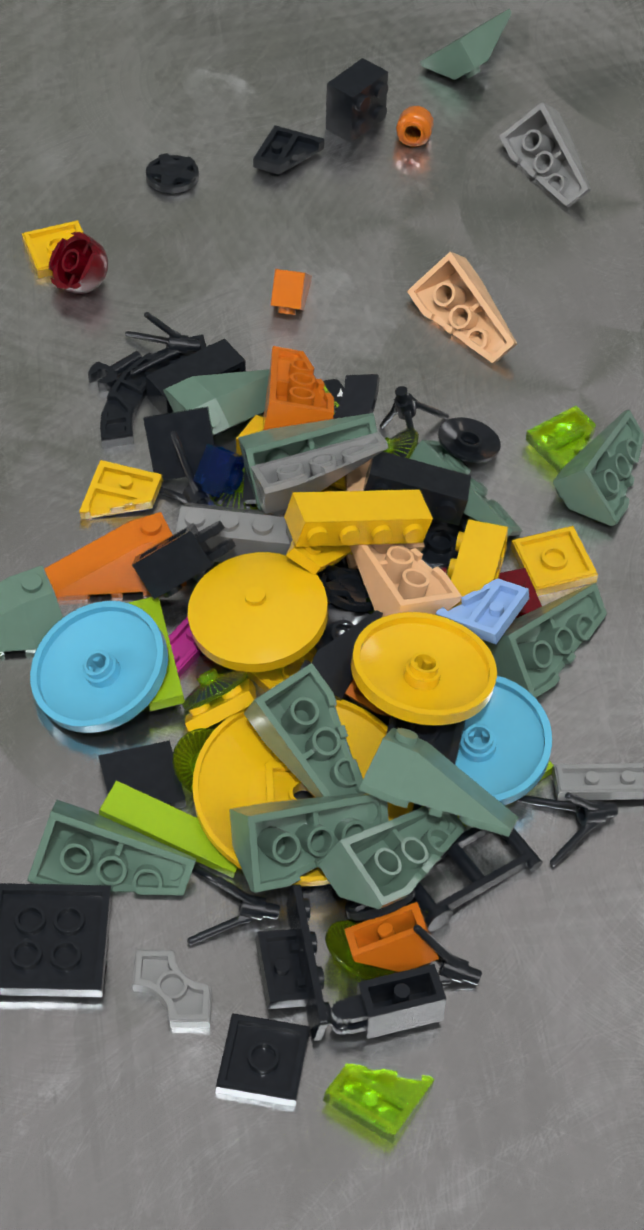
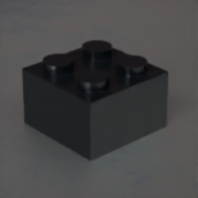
M362 58L329 81L326 94V129L351 143L361 135H364L378 122H381L387 114L388 71Z

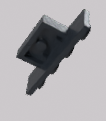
M300 884L292 885L286 902L291 929L259 931L256 934L255 943L267 1009L306 1006L312 1040L319 1041L322 1040L326 1027L331 1025V1007L329 1002H324L322 994L324 989V972L321 966H317L315 960L317 937L314 931L310 932L309 899L303 898Z

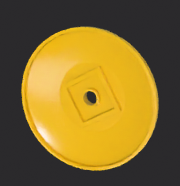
M336 699L337 705L335 707L341 725H345L348 734L346 740L353 759H356L364 779L382 739L386 736L388 726L367 710L343 699L341 701ZM248 707L226 718L208 737L198 755L192 785L194 807L201 828L213 846L227 860L240 869L242 868L232 845L229 809L268 802L297 800L294 797L296 792H310L261 739L244 715ZM387 802L388 818L392 820L412 812L414 803L409 802L407 808ZM316 867L300 876L301 880L292 885L320 886L330 884L321 868Z

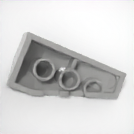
M543 101L499 136L510 158L523 167L533 178L538 180L565 206H572L591 191L572 137L560 113Z
M380 432L251 466L259 504L265 514L279 515L286 513L293 492L322 491L388 449V443Z

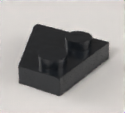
M274 125L254 156L253 167L281 174L324 149V138Z

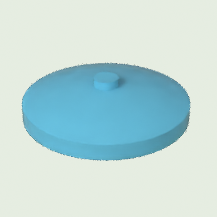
M102 601L78 608L58 621L40 642L32 660L30 671V684L33 696L44 713L54 723L65 729L82 733H95L120 726L144 710L159 691L168 666L166 640L160 628L149 614L135 605L121 601Z
M497 676L493 694L487 705L479 713L465 720L456 766L503 805L510 804L530 792L541 780L547 769L552 749V731L549 719L541 704L529 691L519 684Z

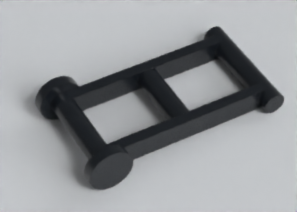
M472 827L463 832L438 860L440 861L449 856L471 884L438 903L432 899L420 882L414 888L416 895L413 899L415 902H418L419 907L426 914L425 922L430 932L443 927L451 919L454 908L526 867L533 872L542 865L543 861L515 828L509 837L501 835L519 856L513 861L484 876L462 848L487 835L490 831Z

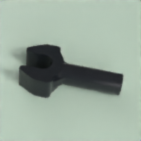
M135 351L111 366L96 362L88 371L89 383L101 378L98 381L99 392L110 391L117 381V376L142 357L141 354Z

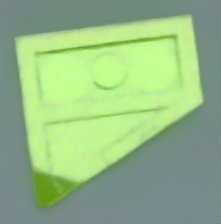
M574 406L528 430L525 440L560 473L563 467L588 445L595 433L596 424L577 406Z
M346 1063L325 1091L323 1101L393 1144L431 1091L435 1079L422 1075L421 1081L397 1077V1071L386 1069L371 1070L366 1066Z

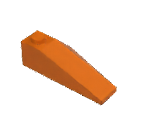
M277 346L272 347L263 431L333 419L334 397L331 393H325L323 390L324 382L322 379H316L314 376L315 368L303 351Z
M158 512L129 521L44 568L57 601L86 600L92 595L111 594L112 598L123 597V593L143 592V596H151L132 566L133 561L137 555L173 534L162 513ZM187 581L181 584L182 587L187 585Z

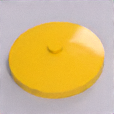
M272 552L242 554L218 564L200 579L191 594L188 604L190 631L201 652L213 662L223 667L244 672L275 670L299 660L318 643L328 621L327 595L323 583L317 574L313 575L286 555Z
M403 612L375 620L359 634L351 659V671L354 681L362 694L373 705L393 717L421 725H448L473 717L489 702L497 679L495 659L481 638L460 623L429 613Z

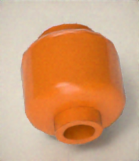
M410 106L400 114L396 126L399 140L409 147L424 145L430 139L433 130V117L424 107Z

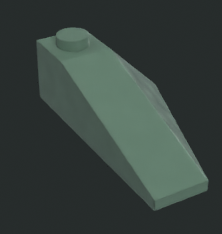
M269 369L192 376L163 391L174 412L208 406L215 437L253 419L255 415L264 413Z
M629 409L620 414L568 462L553 481L557 494L564 500L568 509L610 526L616 525L628 509L630 500L626 493L628 487L633 486L635 479L631 474L633 464L639 462L644 441V433Z
M369 413L272 428L238 437L245 469L259 511L263 509L259 504L251 466L376 433L377 427L374 414Z
M43 565L10 576L0 582V656L5 655V652L25 650L26 654L35 653L44 636L63 618L55 592Z
M596 583L588 584L513 620L497 644L482 640L490 649L495 659L497 676L519 684L535 698L554 687L560 679L558 674L566 664H571L575 659L576 655L574 652L583 641L589 640L607 615Z
M365 792L268 802L229 809L233 849L250 890L254 893L287 887L301 880L300 876L316 867L320 868L318 864L340 840L389 821L387 802Z
M56 800L49 815L27 881L35 884L111 885V892L183 896L196 858L92 811Z
M424 806L340 840L318 865L339 897L375 909H381L406 898L466 828L457 815L442 814L441 818L429 815L428 808Z

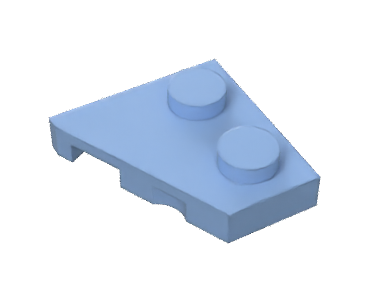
M497 578L484 585L481 590L473 591L461 597L462 604L449 611L442 607L437 610L435 615L460 623L482 640L497 644L529 600V589Z

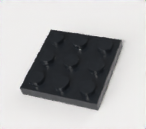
M0 883V995L103 997L112 895L111 885Z

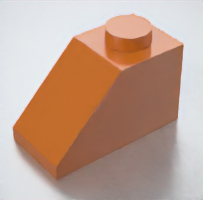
M275 269L271 306L278 307V313L296 315V310L304 311L312 276L303 272Z
M418 902L344 929L352 957L358 963L402 972L439 959L437 952L413 930L414 926L418 924L430 934Z

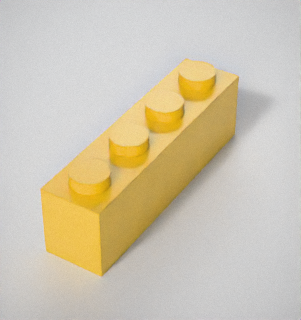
M420 490L293 492L284 516L296 547L423 543L433 520Z
M468 519L465 532L458 533L455 551L459 553L457 559L451 558L448 577L462 597L473 591L481 590L484 585L499 578L507 549L508 527ZM460 600L459 603H457V604H456L455 606H453L451 609H453L454 607H456V606L462 604L461 600Z

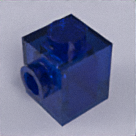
M207 444L193 481L203 485L202 491L216 497H220L221 493L233 494L234 490L240 487L244 477V472H242L244 467L242 455L219 445Z

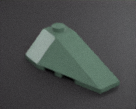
M510 9L486 21L451 42L443 49L420 61L422 67L454 80L465 75L466 79L476 75L481 71L479 66L488 61L512 14Z
M421 440L406 457L467 475L471 472V469L462 459L447 452L439 441ZM471 477L468 502L463 513L480 522L508 527V536H518L522 529L498 502L493 499L488 500L485 497L488 489L483 483L477 482Z
M311 663L254 699L244 715L264 743L315 797L364 793L359 790L363 778L357 761L353 759L346 740L348 734L345 725H341L335 707L337 702L334 693Z
M392 728L382 739L359 788L360 791L400 807L407 808L409 802L426 806L428 814L441 818L442 814L459 815V819L465 825L508 837L519 818L427 741L419 739L415 732L405 728Z

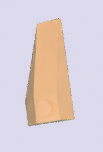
M449 252L407 291L423 315L462 340L467 346L491 363L495 364L517 345L484 283L465 257Z
M403 544L349 545L375 611L382 612V617L403 612L435 614L442 607L448 611L460 602L462 596L448 575L438 566L432 569L421 560L423 554L416 548L409 550Z

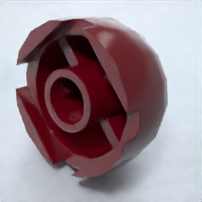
M82 232L70 233L74 236L68 240L62 238L52 251L49 270L53 271L54 279H50L57 288L65 292L83 295L93 292L102 284L108 271V257L103 246L89 235Z

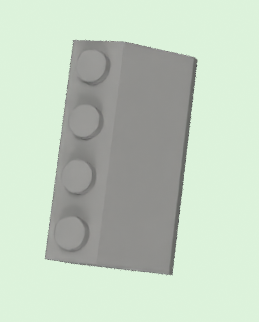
M186 503L181 506L175 531L177 533L192 523L195 524L198 531H201L213 523L221 521L225 528L218 535L209 538L205 542L210 550L229 539H232L236 546L214 560V562H224L235 556L255 552H272L286 555L292 542V536L284 518L285 513L273 515L271 513L265 514L264 511L196 503Z

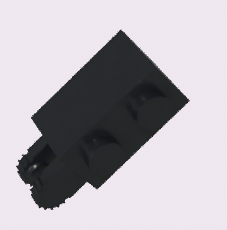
M221 521L215 522L201 531H198L195 524L192 523L135 557L132 566L153 599L164 595L165 598L174 595L182 589L181 584L190 578H193L194 581L200 580L211 570L210 567L213 566L214 560L236 546L234 541L229 539L221 542L211 550L205 541L218 535L225 528Z
M435 964L358 982L357 995L346 997L344 1000L340 999V1001H336L333 1004V1008H331V1028H333V1032L346 1036L347 1033L354 1034L365 1031L366 1038L371 1039L443 1021L447 999Z

